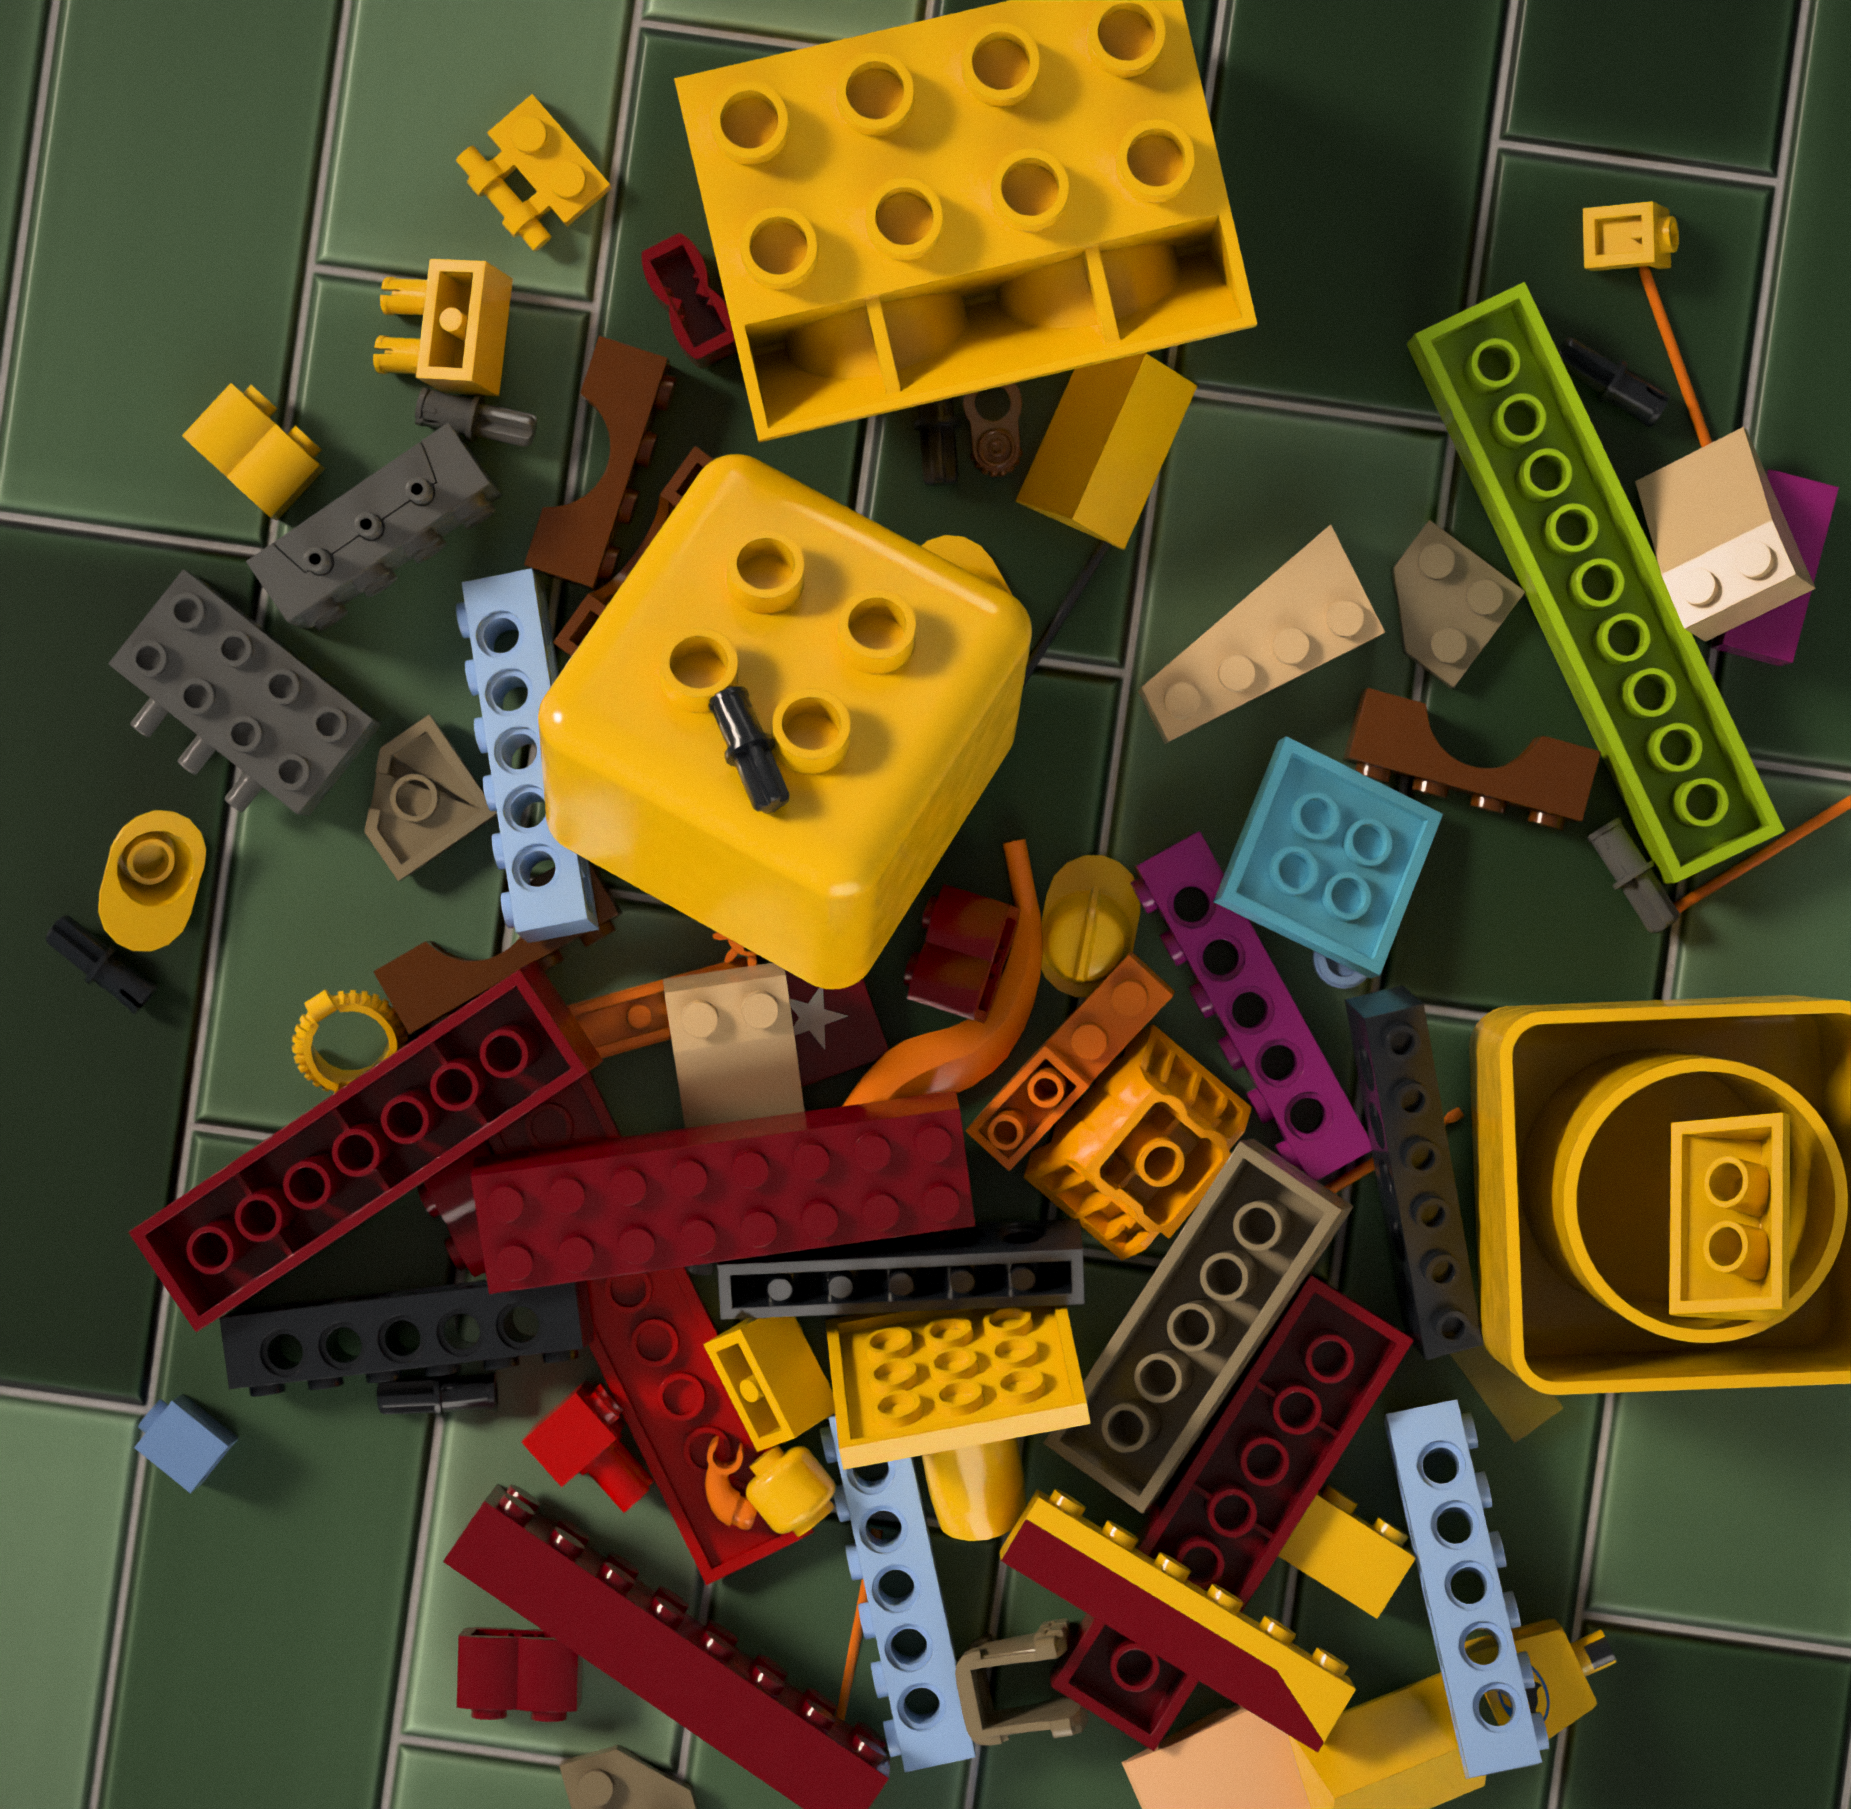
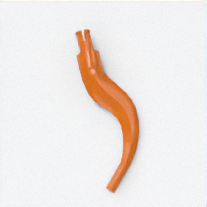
M1026 838L1003 842L1014 907L1021 909L1007 963L1001 975L998 990L985 1023L967 1019L950 1028L925 1033L900 1042L886 1051L865 1073L842 1106L956 1091L957 1094L987 1077L1009 1056L1023 1033L1034 1006L1040 981L1043 955L1041 914Z

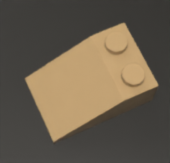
M1742 427L1635 481L1661 575L1684 629L1706 642L1816 589L1746 428Z
M774 963L663 979L685 1128L805 1112L787 979L783 968Z

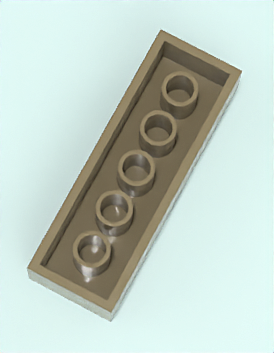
M1255 1139L1240 1141L1083 1381L1091 1424L1051 1431L1043 1444L1143 1514L1157 1506L1354 1206Z

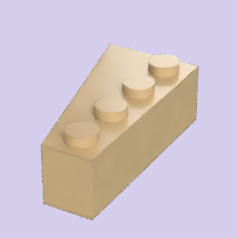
M1330 524L1138 690L1164 744L1385 633L1332 525Z

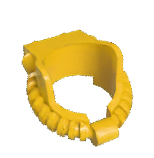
M325 989L304 1003L308 1011L306 1015L302 1014L299 1019L301 1023L295 1026L294 1030L297 1033L292 1037V1042L295 1043L292 1046V1052L296 1053L293 1058L296 1064L299 1063L297 1068L301 1073H305L304 1077L308 1081L312 1080V1084L317 1088L322 1086L323 1091L329 1092V1090H332L336 1093L407 1045L405 1042L409 1038L408 1034L405 1033L406 1028L393 1005L389 1006V1001L385 998L380 1000L377 994L373 993L371 996L368 995L367 991L356 993V990H350V993L339 991L338 995H331ZM337 1010L340 1013L350 1011L364 1013L375 1019L383 1027L388 1037V1042L382 1055L371 1066L360 1070H341L328 1064L312 1044L313 1036L319 1027V1021Z

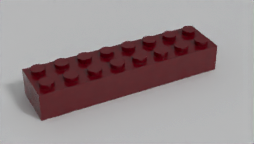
M534 960L503 979L128 1233L197 1333L602 1063L603 1059L539 963Z
M956 1091L475 1157L470 1176L489 1294L975 1226L962 1121Z
M1310 1273L1159 1504L1152 1509L1135 1536L1139 1540L1134 1548L1154 1560L1159 1552L1172 1557L1191 1570L1187 1580L1207 1592L1212 1584L1225 1589L1244 1603L1239 1610L1243 1612L1414 1340L1398 1327ZM1086 1614L1075 1631L1073 1641L1067 1651L1058 1658L1049 1673L1051 1687L1152 1751L1156 1750L1199 1682L1197 1679L1089 1614Z
M499 1484L494 1487L443 1560L445 1564L801 1808L869 1809L889 1780L890 1754L889 1751L884 1749L887 1741L883 1736L862 1722L858 1721L852 1727L834 1714L838 1708L831 1700L812 1688H808L805 1693H802L785 1681L788 1673L767 1656L758 1654L755 1660L735 1647L739 1641L738 1638L719 1623L709 1620L706 1625H703L686 1613L689 1605L671 1590L659 1586L655 1592L636 1579L640 1573L639 1570L623 1557L610 1552L605 1558L589 1547L587 1543L590 1537L575 1524L563 1518H560L556 1524L537 1510L541 1505L540 1502L527 1491L513 1484L510 1485L508 1490Z

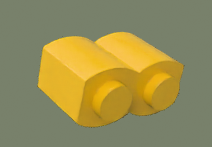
M230 383L182 436L262 511L277 521L325 470L315 459L322 449L296 425L286 433L270 418L278 408L253 385H250L242 392L238 387Z

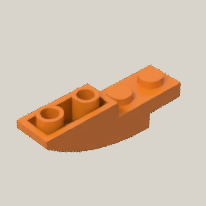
M1130 951L1118 966L1095 990L1091 991L965 1131L1010 1171L1090 1087L1092 1081L1173 997L1175 990Z

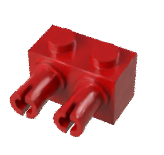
M587 1379L584 1380L539 1420L521 1441L561 1488L578 1473L582 1476L588 1473L623 1513L650 1490L649 1486L654 1481L651 1475L621 1443L620 1439L623 1436L621 1431L626 1424L620 1417L623 1409L616 1402L611 1390L602 1383L594 1388Z

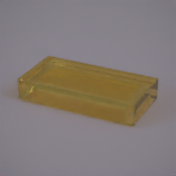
M1484 1343L1482 1346L1449 1354L1514 1443L1563 1409L1554 1395L1545 1394L1531 1388L1497 1361L1488 1352Z

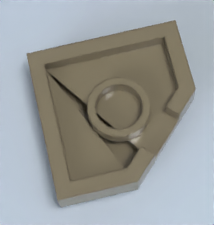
M1429 520L1391 569L1401 625L1400 636L1403 654L1450 689L1454 688L1525 591Z
M427 715L380 748L375 771L377 775L371 807L368 809L364 832L398 881H403L497 816V811L491 812L489 810L484 790L432 715Z
M621 1745L562 1760L559 1765L571 1809L699 1808L692 1785L672 1774L669 1776L640 1760V1756Z

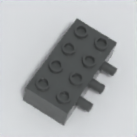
M446 423L423 439L421 443L419 442L251 557L246 563L288 623L306 631L315 626L318 632L342 619L348 613L344 605L362 592L370 598L394 583L398 578L394 570L411 558H414L416 563L419 564L441 551L447 545L443 536L459 525L463 524L469 530L489 518L496 511L492 503L502 497V494L463 437L449 423Z
M184 569L108 663L150 697L130 723L136 731L147 738L150 737L167 714L170 713L197 734L177 761L185 770L196 775L217 750L244 772L225 796V801L239 812H244L261 789L265 788L297 815L310 816L383 724L200 577Z

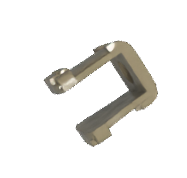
M1068 1618L1045 1621L1037 1632L993 1641L991 1634L983 1635L974 1639L965 1653L958 1656L955 1671L956 1684L966 1730L973 1742L979 1745L991 1746L1008 1741L1011 1734L1051 1730L1054 1738H1060L1084 1731L1089 1720L1087 1709L1067 1696L994 1711L986 1671L987 1667L1058 1658L1067 1651L1073 1641Z

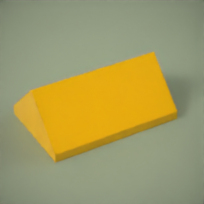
M1147 353L1074 369L1015 502L1124 550L1197 389V385Z
M1772 1113L1671 1123L1669 1315L1769 1321L1789 1311L1790 1114Z
M1441 1672L1343 1711L1318 1753L1288 1735L1311 1809H1430L1485 1786L1486 1775L1465 1779Z

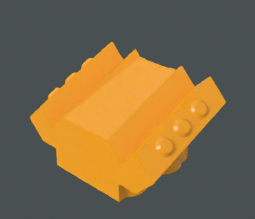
M1154 1024L1142 1029L1127 1044L1123 1057L1110 1062L1078 1105L1072 1111L1070 1110L1064 1118L1056 1122L1051 1142L1031 1152L1023 1177L1072 1219L1079 1218L1080 1226L1121 1261L1146 1250L1160 1232L1168 1239L1175 1233L1197 1207L1232 1154L1229 1150L1245 1133L1252 1108Z

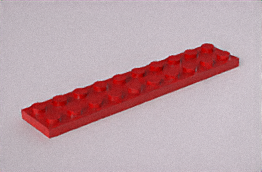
M589 1071L488 1138V1141L496 1155L622 1137L591 1071ZM685 1267L587 1280L594 1340L589 1344V1347L616 1402L623 1409L622 1415L705 1584L709 1585L814 1533V1527L799 1537L793 1531L785 1534L776 1533L758 1511L752 1528L743 1530L732 1524L729 1527L720 1521L710 1508L706 1496L705 1479L709 1466L707 1452L712 1439L719 1436L715 1455L722 1462L733 1461L737 1456L740 1443L743 1444L744 1456L742 1464L737 1471L729 1474V1481L732 1487L740 1492V1496L746 1497L747 1485L756 1476L749 1466L770 1448L757 1452L703 1345L720 1334L690 1273L686 1271Z

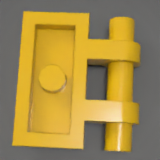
M533 94L487 132L491 140L502 151L495 158L487 161L476 147L472 145L465 149L456 159V162L469 176L467 184L478 197L485 195L503 215L502 225L514 238L521 236L534 252L541 249L552 238L551 234L539 222L551 209L568 227L612 189L610 183ZM516 169L536 191L531 198L524 202L520 200L504 181Z

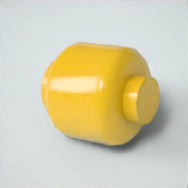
M775 1445L749 1466L756 1476L747 1485L746 1497L776 1533L785 1534L793 1531L799 1537L818 1524L835 1507L830 1501L836 1490L835 1482L806 1447L795 1446L783 1452L779 1445Z

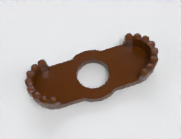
M1015 383L999 387L1009 396L1010 409L1007 415L996 421L986 420L977 412L975 399L980 391L964 395L963 409L971 427L972 452L970 453V459L974 461L976 469H980L983 475L989 474L992 478L998 475L1004 477L1007 472L1012 473L1015 470V466L1020 464L1021 460L1019 457L1023 455V450L1020 448L1018 424L1023 400L1020 390Z

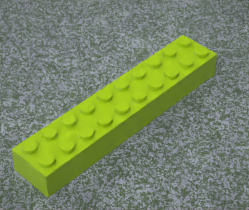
M1523 282L1415 333L1407 343L1408 349L1518 581L1525 591L1527 600L1599 751H1601V756L1650 859L1656 864L1654 867L1662 884L1677 883L1785 832L1692 633L1684 629L1661 575L1658 561L1526 283Z

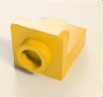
M1653 201L1583 208L1584 269L1599 271L1651 266L1656 269L1671 268V253L1676 252L1679 245V231L1675 217L1670 216L1668 208Z

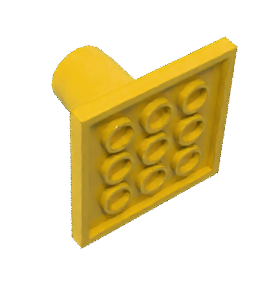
M1066 1305L865 1313L825 1320L838 1446L843 1470L922 1455L928 1490L937 1521L942 1531L952 1538L965 1541L988 1540L1006 1534L1016 1525L1027 1506L1025 1479L1018 1437L1091 1424Z

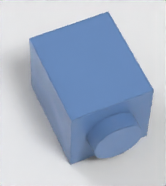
M182 1394L172 1400L169 1405L160 1399L138 1425V1428L145 1435L134 1448L191 1493L202 1485L239 1438L186 1395Z

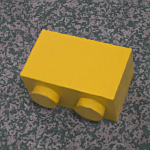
M795 1317L747 1318L703 1344L757 1452L794 1439L835 1413L833 1391Z
M1327 1485L1323 1493L1318 1491L1278 1556L1378 1619L1416 1559L1412 1551L1404 1545L1409 1536L1381 1517H1378L1373 1525L1353 1513L1358 1503L1336 1488Z

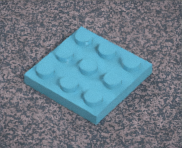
M1286 736L1277 742L1213 902L1371 979L1380 976L1443 814Z

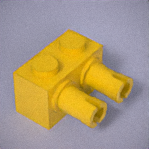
M430 259L427 280L399 279L388 276L384 278L381 289L392 291V294L380 295L382 312L385 315H423L420 339L395 338L385 335L377 337L374 348L385 350V353L373 354V365L378 374H416L417 379L446 394L499 396L513 278L487 261Z

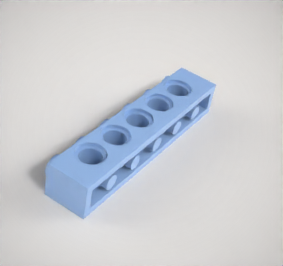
M532 568L462 582L464 602L456 604V613L461 634L464 639L470 638L473 659L465 661V672L470 692L473 696L479 695L482 717L474 719V730L480 752L482 754L488 753L491 775L483 776V789L489 810L491 812L497 811L500 833L492 835V848L498 869H506L509 892L501 893V906L508 929L515 928V932L528 943L599 930L588 860L556 841L549 831L546 814L544 819L534 827L524 828L521 826V815L528 805L535 802L545 803L538 713L542 699L559 676L545 585ZM508 630L519 631L518 642L514 648L505 653L494 652V643L501 633ZM517 687L528 688L527 700L520 708L513 711L503 710L504 697L510 690ZM524 745H536L537 755L533 763L523 769H513L512 757L516 750ZM541 861H554L556 868L551 881L540 887L531 886L530 873L533 867Z
M1456 1399L1386 1414L1384 1418L1385 1430L1412 1548L1416 1557L1415 1561L1465 1779L1542 1763L1540 1750L1549 1749V1741L1541 1712L1531 1714L1525 1689L1535 1688L1534 1676L1527 1651L1517 1653L1511 1629L1521 1626L1513 1591L1502 1593L1497 1568L1506 1567V1558L1499 1531L1488 1533L1483 1509L1492 1507V1498L1485 1472L1474 1473L1469 1449L1478 1448V1439L1471 1412L1461 1414L1458 1400ZM1436 1452L1444 1453L1451 1457L1456 1465L1455 1478L1444 1484L1431 1481L1423 1470V1460L1425 1457ZM1450 1511L1462 1514L1470 1525L1469 1538L1457 1544L1445 1541L1437 1530V1519L1440 1515ZM1461 1571H1470L1478 1575L1484 1585L1482 1599L1474 1604H1465L1457 1600L1451 1591L1450 1585L1453 1575ZM1474 1631H1485L1494 1637L1498 1645V1654L1494 1662L1480 1665L1469 1659L1465 1652V1640L1468 1634ZM1497 1691L1509 1699L1512 1705V1715L1505 1725L1493 1726L1485 1722L1481 1717L1479 1701L1484 1693Z
M834 1413L828 1417L830 1426L820 1428L827 1464L838 1462L843 1485L836 1486L834 1500L839 1521L851 1520L855 1543L845 1545L852 1581L863 1579L868 1602L858 1604V1610L865 1640L876 1638L881 1661L872 1662L871 1670L877 1697L883 1698L888 1696L893 1719L883 1721L890 1757L901 1755L905 1772L975 1758V1742L969 1736L963 1719L955 1675L957 1658L914 1458L888 1461L889 1469L887 1473L876 1481H868L861 1478L856 1473L855 1468L843 1470ZM878 1511L892 1512L900 1520L901 1529L892 1538H876L867 1528L866 1523L869 1517ZM902 1570L910 1575L914 1586L903 1597H891L882 1591L879 1584L881 1577L888 1571ZM914 1629L924 1636L927 1643L920 1653L913 1656H905L894 1648L892 1644L893 1637L901 1630ZM917 1688H927L937 1695L939 1703L930 1713L917 1714L912 1712L905 1704L904 1700L908 1693Z

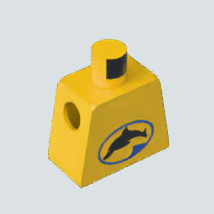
M1546 1619L1511 1629L1516 1652L1527 1651L1535 1688L1525 1689L1531 1714L1541 1712L1548 1740L1597 1705L1586 1676L1617 1663L1614 1653L1601 1629L1572 1643L1569 1642L1563 1628L1555 1619ZM1487 1635L1466 1641L1465 1652L1473 1662L1487 1665L1496 1659L1498 1645L1492 1635ZM1497 1691L1484 1693L1498 1725H1505L1512 1715V1705L1509 1699Z

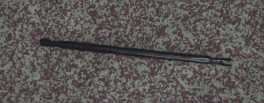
M1100 540L1030 654L1027 661L1023 688L1112 544L1104 540Z

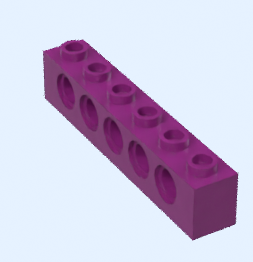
M1195 832L1135 865L1134 869L1139 878L1130 882L1145 912L1149 914L1157 909L1168 931L1160 934L1159 937L1175 966L1177 967L1186 962L1197 983L1188 987L1203 1017L1207 1019L1215 1014L1226 1036L1218 1039L1217 1042L1231 1068L1235 1072L1244 1067L1255 1086L1246 1095L1263 1124L1273 1119L1284 1139V1141L1275 1145L1280 1157L1317 1181L1372 1151L1370 1139L1249 919L1213 902L1224 874L1201 832ZM1185 887L1197 888L1206 899V910L1203 916L1194 922L1183 921L1174 910V898ZM1222 939L1233 947L1235 962L1229 971L1216 975L1205 967L1203 952L1210 942ZM1253 992L1261 998L1264 1005V1013L1258 1023L1253 1026L1243 1027L1234 1020L1232 1005L1239 995ZM1274 1045H1284L1291 1052L1293 1058L1290 1072L1279 1079L1268 1078L1261 1067V1059L1264 1052ZM1303 1098H1314L1319 1103L1322 1111L1320 1122L1309 1131L1296 1130L1290 1119L1293 1105Z

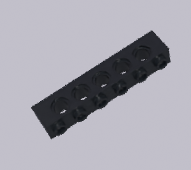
M1403 985L1345 999L1404 1332L1414 1340L1412 1344L1426 1360L1482 1346L1481 1327L1424 1004Z
M1079 1218L975 1223V1226L717 1262L721 1320L1084 1304L1083 1247Z
M487 1280L240 1308L219 1318L229 1389L249 1387V1394L252 1397L282 1393L286 1391L285 1383L307 1381L309 1390L333 1388L344 1384L343 1376L360 1374L366 1375L367 1383L388 1382L402 1378L403 1369L424 1367L425 1376H442L460 1372V1363L483 1360L485 1370L503 1369L519 1365V1356L542 1354L543 1363L564 1362L579 1358L578 1349H584L594 1340L587 1280L489 1294ZM516 1307L529 1308L536 1314L539 1321V1329L536 1335L523 1334L516 1328L513 1321V1313ZM457 1314H467L476 1320L480 1329L477 1342L465 1341L457 1334L454 1325ZM400 1320L413 1323L419 1330L421 1340L417 1349L405 1347L398 1340L396 1327ZM341 1327L350 1328L359 1335L362 1344L359 1355H350L340 1347L338 1333ZM283 1334L292 1335L301 1343L303 1356L300 1362L290 1361L283 1355L280 1348V1340Z

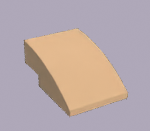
M1240 1705L1231 1709L1220 1708L1161 1740L1155 1751L1147 1748L1121 1762L1142 1809H1311L1288 1734Z

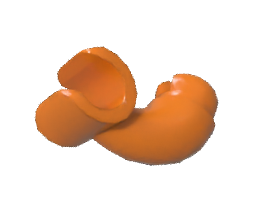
M716 1436L709 1444L707 1452L709 1465L705 1479L707 1500L711 1510L720 1521L729 1527L732 1524L740 1529L748 1530L753 1526L757 1510L747 1497L740 1496V1492L735 1490L729 1481V1474L737 1471L742 1464L744 1456L743 1444L740 1443L737 1456L733 1461L722 1462L715 1455L719 1436Z

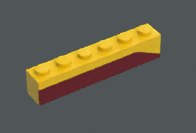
M1038 1489L1035 1491L999 1551L1001 1562L1317 1753L1319 1752L1356 1690L1351 1679L1344 1675L1349 1667L1346 1663L1322 1648L1317 1647L1313 1655L1296 1646L1292 1643L1296 1634L1269 1616L1265 1615L1262 1621L1258 1623L1239 1610L1244 1603L1225 1589L1212 1584L1207 1592L1190 1582L1187 1578L1191 1570L1172 1557L1159 1552L1154 1560L1134 1547L1139 1539L1121 1526L1107 1520L1104 1527L1101 1528L1082 1516L1086 1507L1068 1494L1058 1489H1054L1051 1496Z

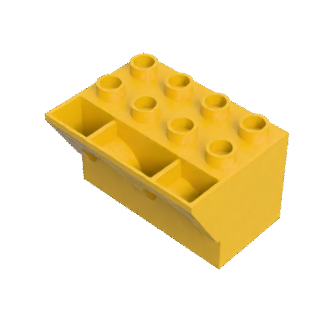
M1009 0L674 78L759 442L1257 326L1182 0Z

